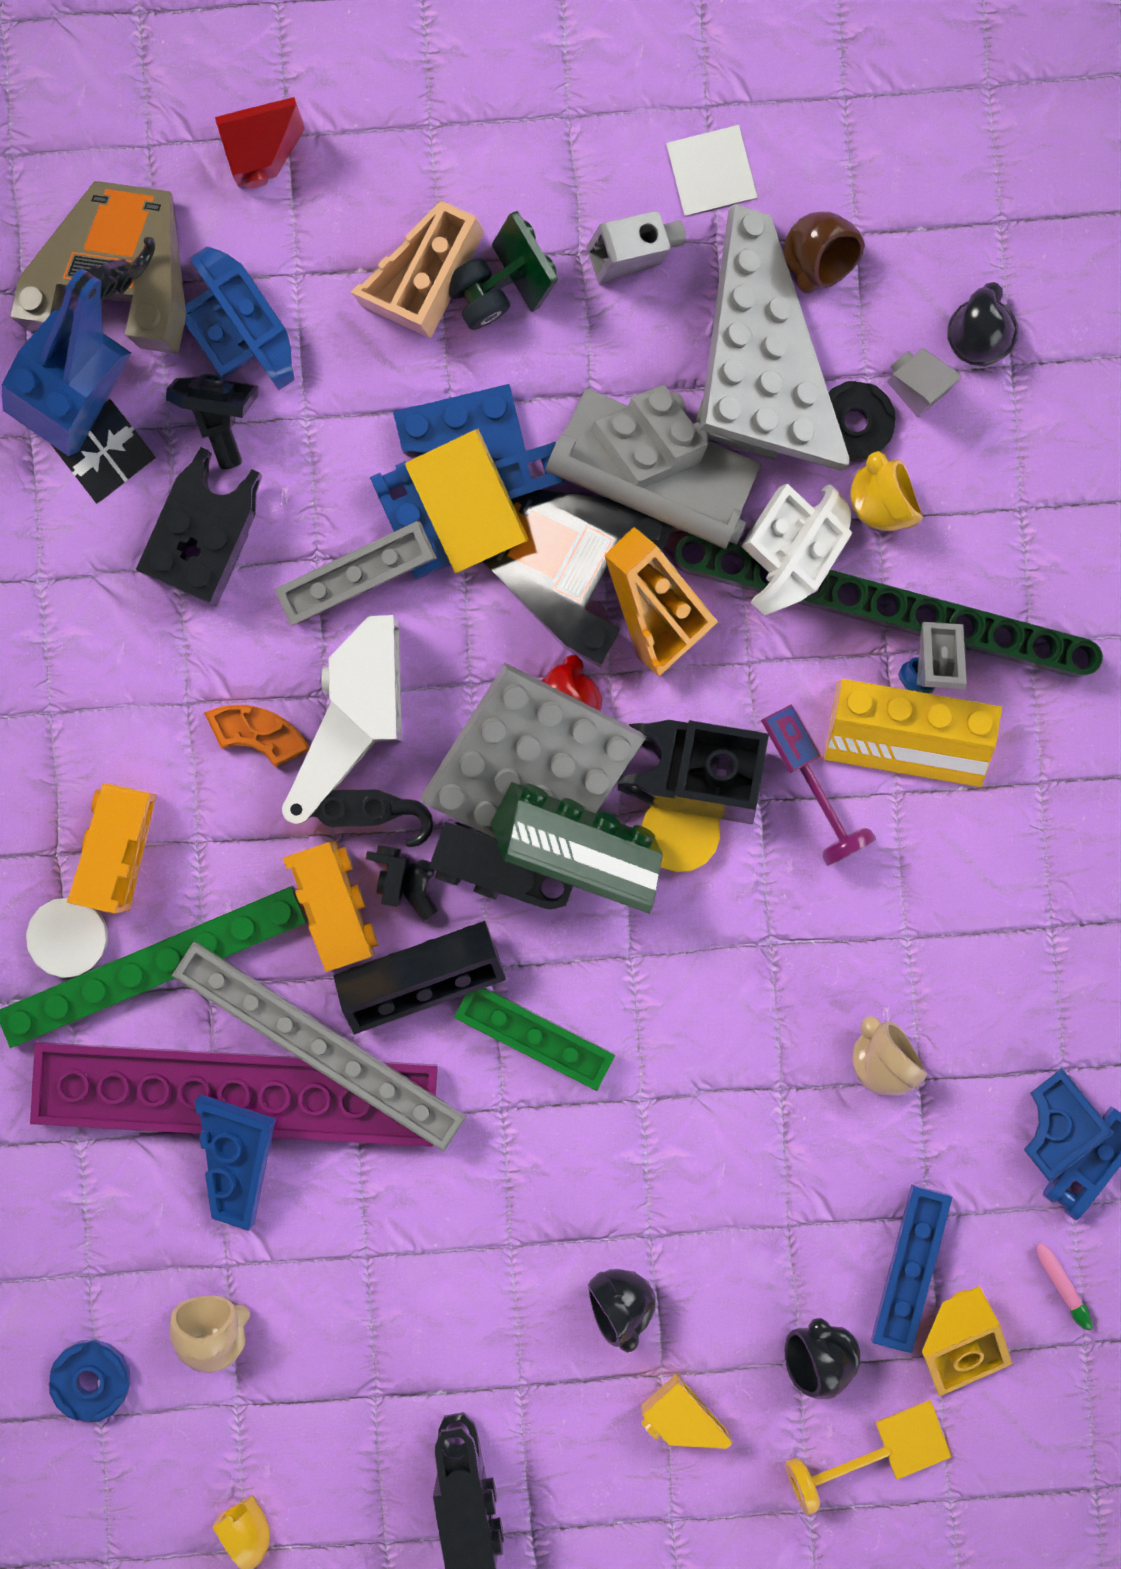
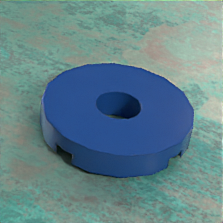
M81 1340L67 1347L53 1362L50 1371L49 1394L56 1408L68 1418L76 1421L99 1422L113 1415L125 1401L131 1385L130 1368L123 1354L111 1344L99 1340ZM84 1371L94 1372L100 1380L99 1389L87 1391L81 1387L79 1383L80 1374Z

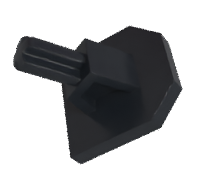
M213 374L175 378L167 387L166 400L180 408L193 411L202 438L209 437L221 469H232L242 463L231 428L235 423V417L243 418L258 397L259 386L226 381L222 376Z

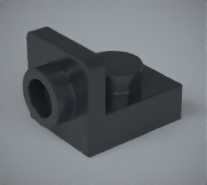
M378 845L377 852L367 851L365 858L366 860L389 864L387 871H380L376 894L383 895L381 904L395 907L401 906L405 875L410 858L400 857L402 849Z

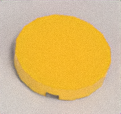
M651 806L645 813L641 826L655 834V839L663 853L661 868L673 872L693 871L706 864L716 852L720 840V826L717 818Z

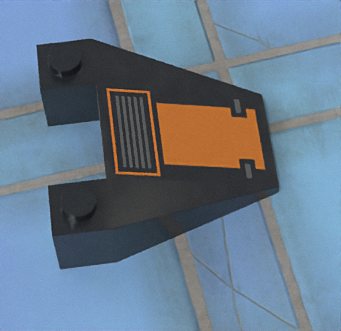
M536 490L512 498L511 501L529 540L482 562L566 650L601 667L620 631V628L586 611L608 568L604 554L633 527L652 541L662 552L675 527L604 497Z

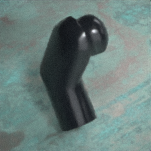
M424 859L419 860L417 863H412L408 867L403 888L405 898L423 922L439 911L426 893L428 880L435 875V870L430 869V862Z

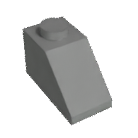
M923 348L914 356L910 351L901 356L891 366L894 373L887 383L918 418L947 394L961 379V376L953 368Z

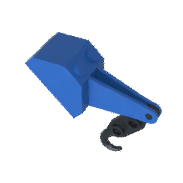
M152 237L144 238V248L132 263L125 259L116 261L112 259L100 267L95 264L88 271L84 269L78 270L67 285L61 308L54 310L18 351L1 385L3 411L67 456L75 454L81 449L131 355L130 351L103 333L101 299L106 300L116 292L119 294L125 293L133 280H136L145 271L155 252L156 243Z

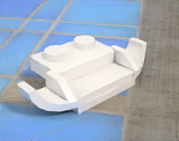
M788 484L779 487L742 543L741 547L769 572L766 579L770 583L763 591L754 596L751 601L762 614L768 615L793 605L816 592L853 532L849 530L851 522L849 504L831 484L823 487L821 492L824 494V497L820 504L815 507L808 504Z

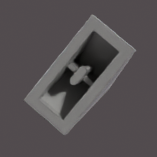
M922 622L917 685L966 690L967 677L963 625Z

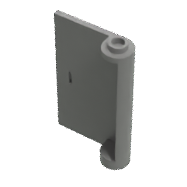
M585 388L564 434H560L545 471L726 549L729 542L737 545L746 524L745 521L739 518L761 463L711 441H707L708 446L699 464L642 488L626 480L591 431L596 420L625 409L628 405Z

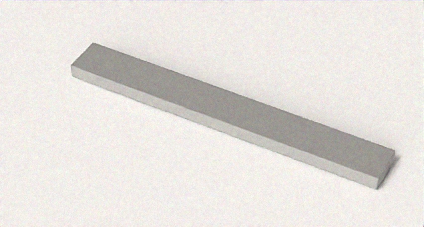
M196 941L192 943L172 974V977L442 1151L446 1150L467 1117Z

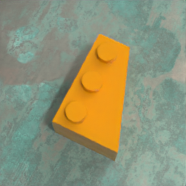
M633 527L604 556L636 655L660 677L715 626L718 621L661 550Z
M103 783L101 790L96 789L91 803V812L94 814L90 827L87 828L83 837L82 854L67 903L114 914L130 911L157 794L111 783Z
M333 841L283 857L286 869L291 868L298 888V890H295L299 903H303L310 923L308 927L325 972L374 956L373 947L379 945L372 923H364L360 909L365 908L366 905L359 885L352 886L347 871L352 870L353 866L347 848H339L337 841Z

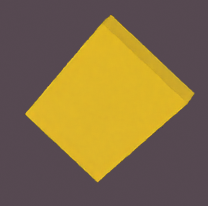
M475 429L404 463L455 574L529 540L479 429Z

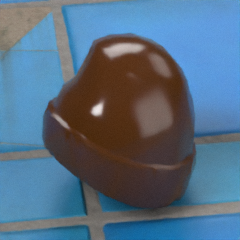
M829 211L812 212L800 218L791 227L784 244V257L788 268L798 276L797 285L799 289L809 294L815 291L818 286L822 288L831 287L845 278L860 261L864 253L865 243L855 225L840 215Z

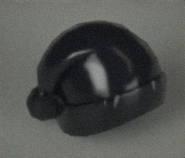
M996 282L986 283L983 288L977 289L970 296V300L960 305L953 313L947 326V339L953 353L960 360L970 365L985 367L1000 361L1012 351L1018 339V323L1012 311L1000 302L1003 297V289Z
M623 1269L601 1271L588 1283L590 1302L597 1326L608 1343L614 1347H620L626 1353L632 1352L639 1344V1335L648 1327L656 1306V1295L649 1282L634 1271Z
M815 1318L809 1323L808 1328H797L787 1335L784 1349L786 1368L794 1386L803 1394L815 1399L834 1398L847 1387L857 1374L860 1366V1348L856 1338L844 1327L830 1326L826 1320Z

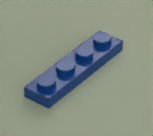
M911 1184L871 1336L872 1343L912 1353L953 1198L950 1194Z

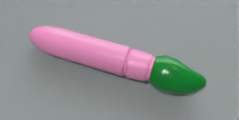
M1042 1243L1038 1244L1037 1254L1039 1260L1059 1294L1070 1308L1073 1320L1081 1328L1092 1330L1093 1325L1088 1307L1081 1301L1058 1259L1049 1247Z

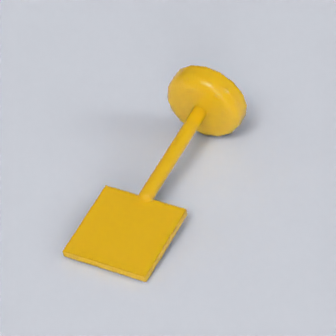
M931 1400L876 1421L875 1424L884 1446L878 1450L812 1477L801 1459L792 1458L785 1461L789 1482L804 1514L809 1516L816 1513L820 1508L816 1486L888 1457L896 1480L951 1458Z

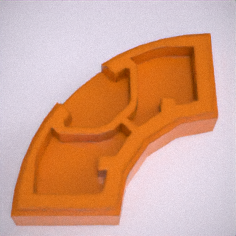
M228 705L204 712L221 749L237 745L253 747L265 754L274 767L281 766L307 753L310 749L307 740L294 725L269 710L249 705Z

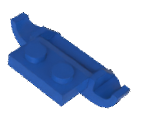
M205 247L191 256L189 259L209 289L185 304V325L218 374L225 379L257 358L278 391L294 381L288 332L241 262L239 263L230 255L212 247Z

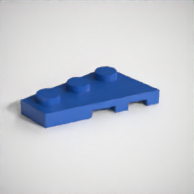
M510 384L393 411L403 453L422 455L475 429H479L494 460H500L526 451Z
M200 1094L195 1100L196 1114H200L201 1149H205L208 1171L205 1173L211 1218L249 1231L255 1224L276 1118Z

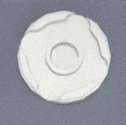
M68 898L53 899L39 907L30 919L26 932L28 952L35 964L46 973L62 978L79 976L94 968L101 960L109 940L107 924L100 911L67 903Z

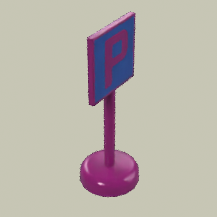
M792 704L762 719L763 726L790 774L800 769L839 839L823 850L822 857L826 865L829 866L875 841V835L868 828H862L847 835L808 763L819 758L820 754Z

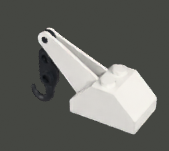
M394 615L368 616L329 657V668H322V691L327 692V695L329 694L331 703L293 786L283 803L282 813L290 823L301 824L308 821L311 817H317L324 825L330 827L378 826L402 815H414L421 822V831L415 838L408 839L406 846L415 847L426 842L432 834L433 818L427 806L417 800L401 799L376 789L335 790L376 741L402 742L399 621Z

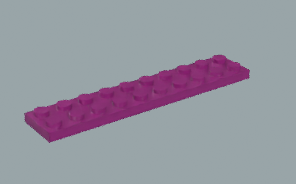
M37 1042L34 1046L30 1124L201 1134L200 1114H196L195 1100L201 1094L276 1118L272 1138L433 1147V1144L296 1056ZM382 1061L436 1096L438 1064Z

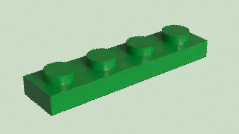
M486 987L466 994L454 1016L455 1019L595 1091H598L615 1057L614 1053Z

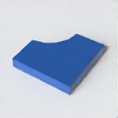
M1062 1068L1030 1092L1037 1105L1039 1123L1034 1138L1024 1148V1151L1050 1183L1114 1134Z

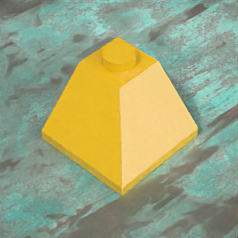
M980 1286L971 1290L959 1291L951 1299L942 1302L922 1349V1354L939 1397L1012 1365L1001 1326Z

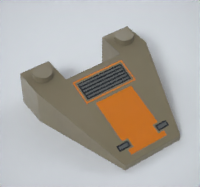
M94 181L18 278L10 318L27 331L36 332L54 310L61 308L67 285L78 270L84 269L88 271L93 265L96 264L100 267L112 259L115 261L125 259L132 263L144 248V238L152 237L156 243L155 252L145 271L140 277L133 280L125 293L119 294L116 292L110 295L107 300L131 303L125 335L139 348L179 354L186 320V308L172 193L164 190Z

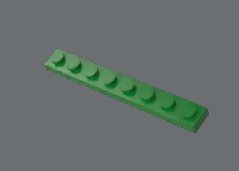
M293 886L287 887L1 1008L0 1026L9 1047H15L175 979L172 977V974L194 941L200 943L221 958H225L308 923Z

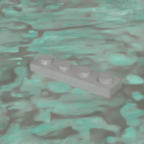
M416 521L276 588L275 592L290 625L295 626L437 558L421 522Z

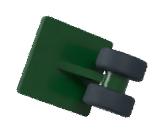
M518 211L508 215L492 243V247L503 264L504 269L492 276V272L485 260L477 258L456 268L452 275L449 295L452 299L465 297L468 305L462 311V317L471 330L487 326L508 311L510 302L501 288L514 283L529 310L533 312L540 308L558 281L553 261L549 256L543 254L536 242V235L531 224L523 220Z

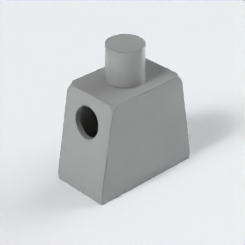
M657 211L599 224L587 245L598 284L660 265L669 253L670 248L686 243V233L680 220L663 224L661 215Z

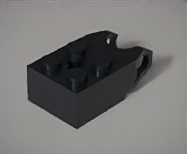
M200 447L193 461L176 477L136 571L217 607L256 516V495L262 474L251 469L246 479L239 484L236 490L225 495L214 494L210 491L207 481L212 453ZM197 543L196 547L201 550L198 557L191 556L186 561V548Z
M668 719L653 723L629 724L630 727L642 732L645 738L642 746L652 750L658 756L660 762L653 770L646 773L621 775L618 780V791L636 796L655 808L753 825L769 737L768 733L689 720L688 723ZM718 769L726 770V776L716 775Z
M452 819L445 821L429 865L430 869L437 871L435 878L458 886L461 880L475 884L473 891L485 897L497 899L500 893L544 909H556L566 906L573 888L572 885L562 882L564 891L559 897L550 898L545 896L541 890V884L550 877L504 861L495 837Z
M465 1412L444 1415L438 1429V1439L435 1444L438 1474L434 1487L433 1502L445 1569H496L497 1556L503 1555L502 1542H504L501 1518H493V1515L496 1514L495 1502H497L494 1478H486L475 1423ZM461 1422L468 1428L469 1433L462 1426L453 1429L446 1428L451 1423ZM452 1436L463 1439L464 1443L454 1445L447 1439Z

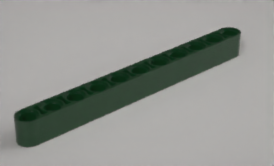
M689 534L680 539L675 548V564L681 571L687 574L757 593L763 591L768 585L760 578L762 565L744 550L741 545L729 542L726 549ZM688 544L699 546L704 554L703 560L697 564L686 562L682 557V548ZM728 554L737 556L741 560L742 570L734 575L726 573L721 567V558ZM829 570L816 595H809L800 602H797L798 604L921 636L922 627L916 619V611L920 606H926L933 611L935 616L934 623L955 624L958 617H966L972 622L973 632L969 638L964 637L965 649L1069 677L1078 678L1092 674L1100 668L1103 660L1101 648L1090 639L834 570ZM845 585L854 588L857 593L855 605L846 606L839 601L838 590L841 586ZM880 596H888L895 602L896 611L893 616L887 617L878 611L877 600ZM998 627L1007 629L1011 634V643L1008 648H1002L995 643L994 632ZM1037 637L1043 638L1049 643L1050 653L1045 659L1038 657L1034 653L1033 643ZM1076 648L1083 649L1088 655V664L1084 669L1076 667L1072 661V653Z

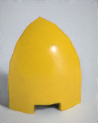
M251 1495L219 1514L212 1527L223 1547L240 1569H254L261 1563L269 1547L270 1529L266 1517L254 1496Z

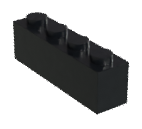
M486 921L466 926L460 930L427 940L424 943L391 953L385 957L333 975L342 1012L354 1035L506 980L496 945Z

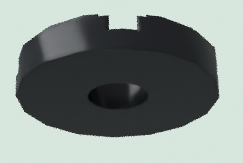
M846 381L833 387L828 393L850 458L849 462L865 461L871 453L881 452L891 441L895 428V409L889 397L879 387L870 383ZM850 411L861 412L866 418L865 429L859 432L848 429L845 424V415Z

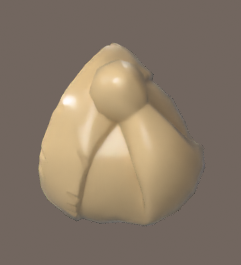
M872 1016L863 1019L860 1028L862 1034L855 1042L852 1053L853 1069L857 1079L868 1090L879 1095L899 1096L920 1087L927 1077V1072L903 1030L892 1021L881 1023L878 1018Z
M212 1295L193 1297L178 1304L171 1314L169 1331L171 1343L180 1361L191 1369L203 1373L221 1371L230 1366L242 1353L246 1344L244 1325L250 1318L249 1309L246 1305H233L230 1300L224 1297Z

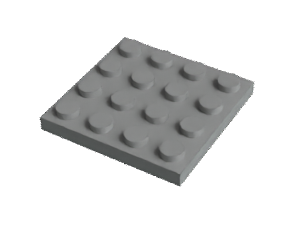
M504 663L420 797L422 804L492 837H495L490 823L511 782L524 787L526 784L538 786L548 796L558 800L563 798L572 799L581 804L585 810L596 814L645 738L642 732Z

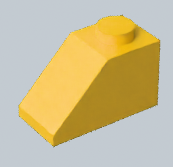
M677 1373L641 1404L642 1416L644 1417L641 1423L655 1440L662 1437L669 1446L727 1449L733 1444L730 1432Z

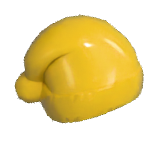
M880 451L871 453L866 461V466L857 471L851 485L850 498L857 517L870 528L881 531H898L903 528H911L920 523L923 515L905 464L899 459L888 461L886 455Z

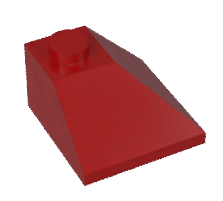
M295 97L215 117L231 173L238 187L245 185V188H258L266 185L268 179L277 177L305 130Z

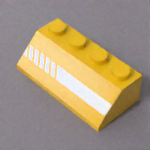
M841 679L836 682L823 760L982 787L996 747L1002 706Z

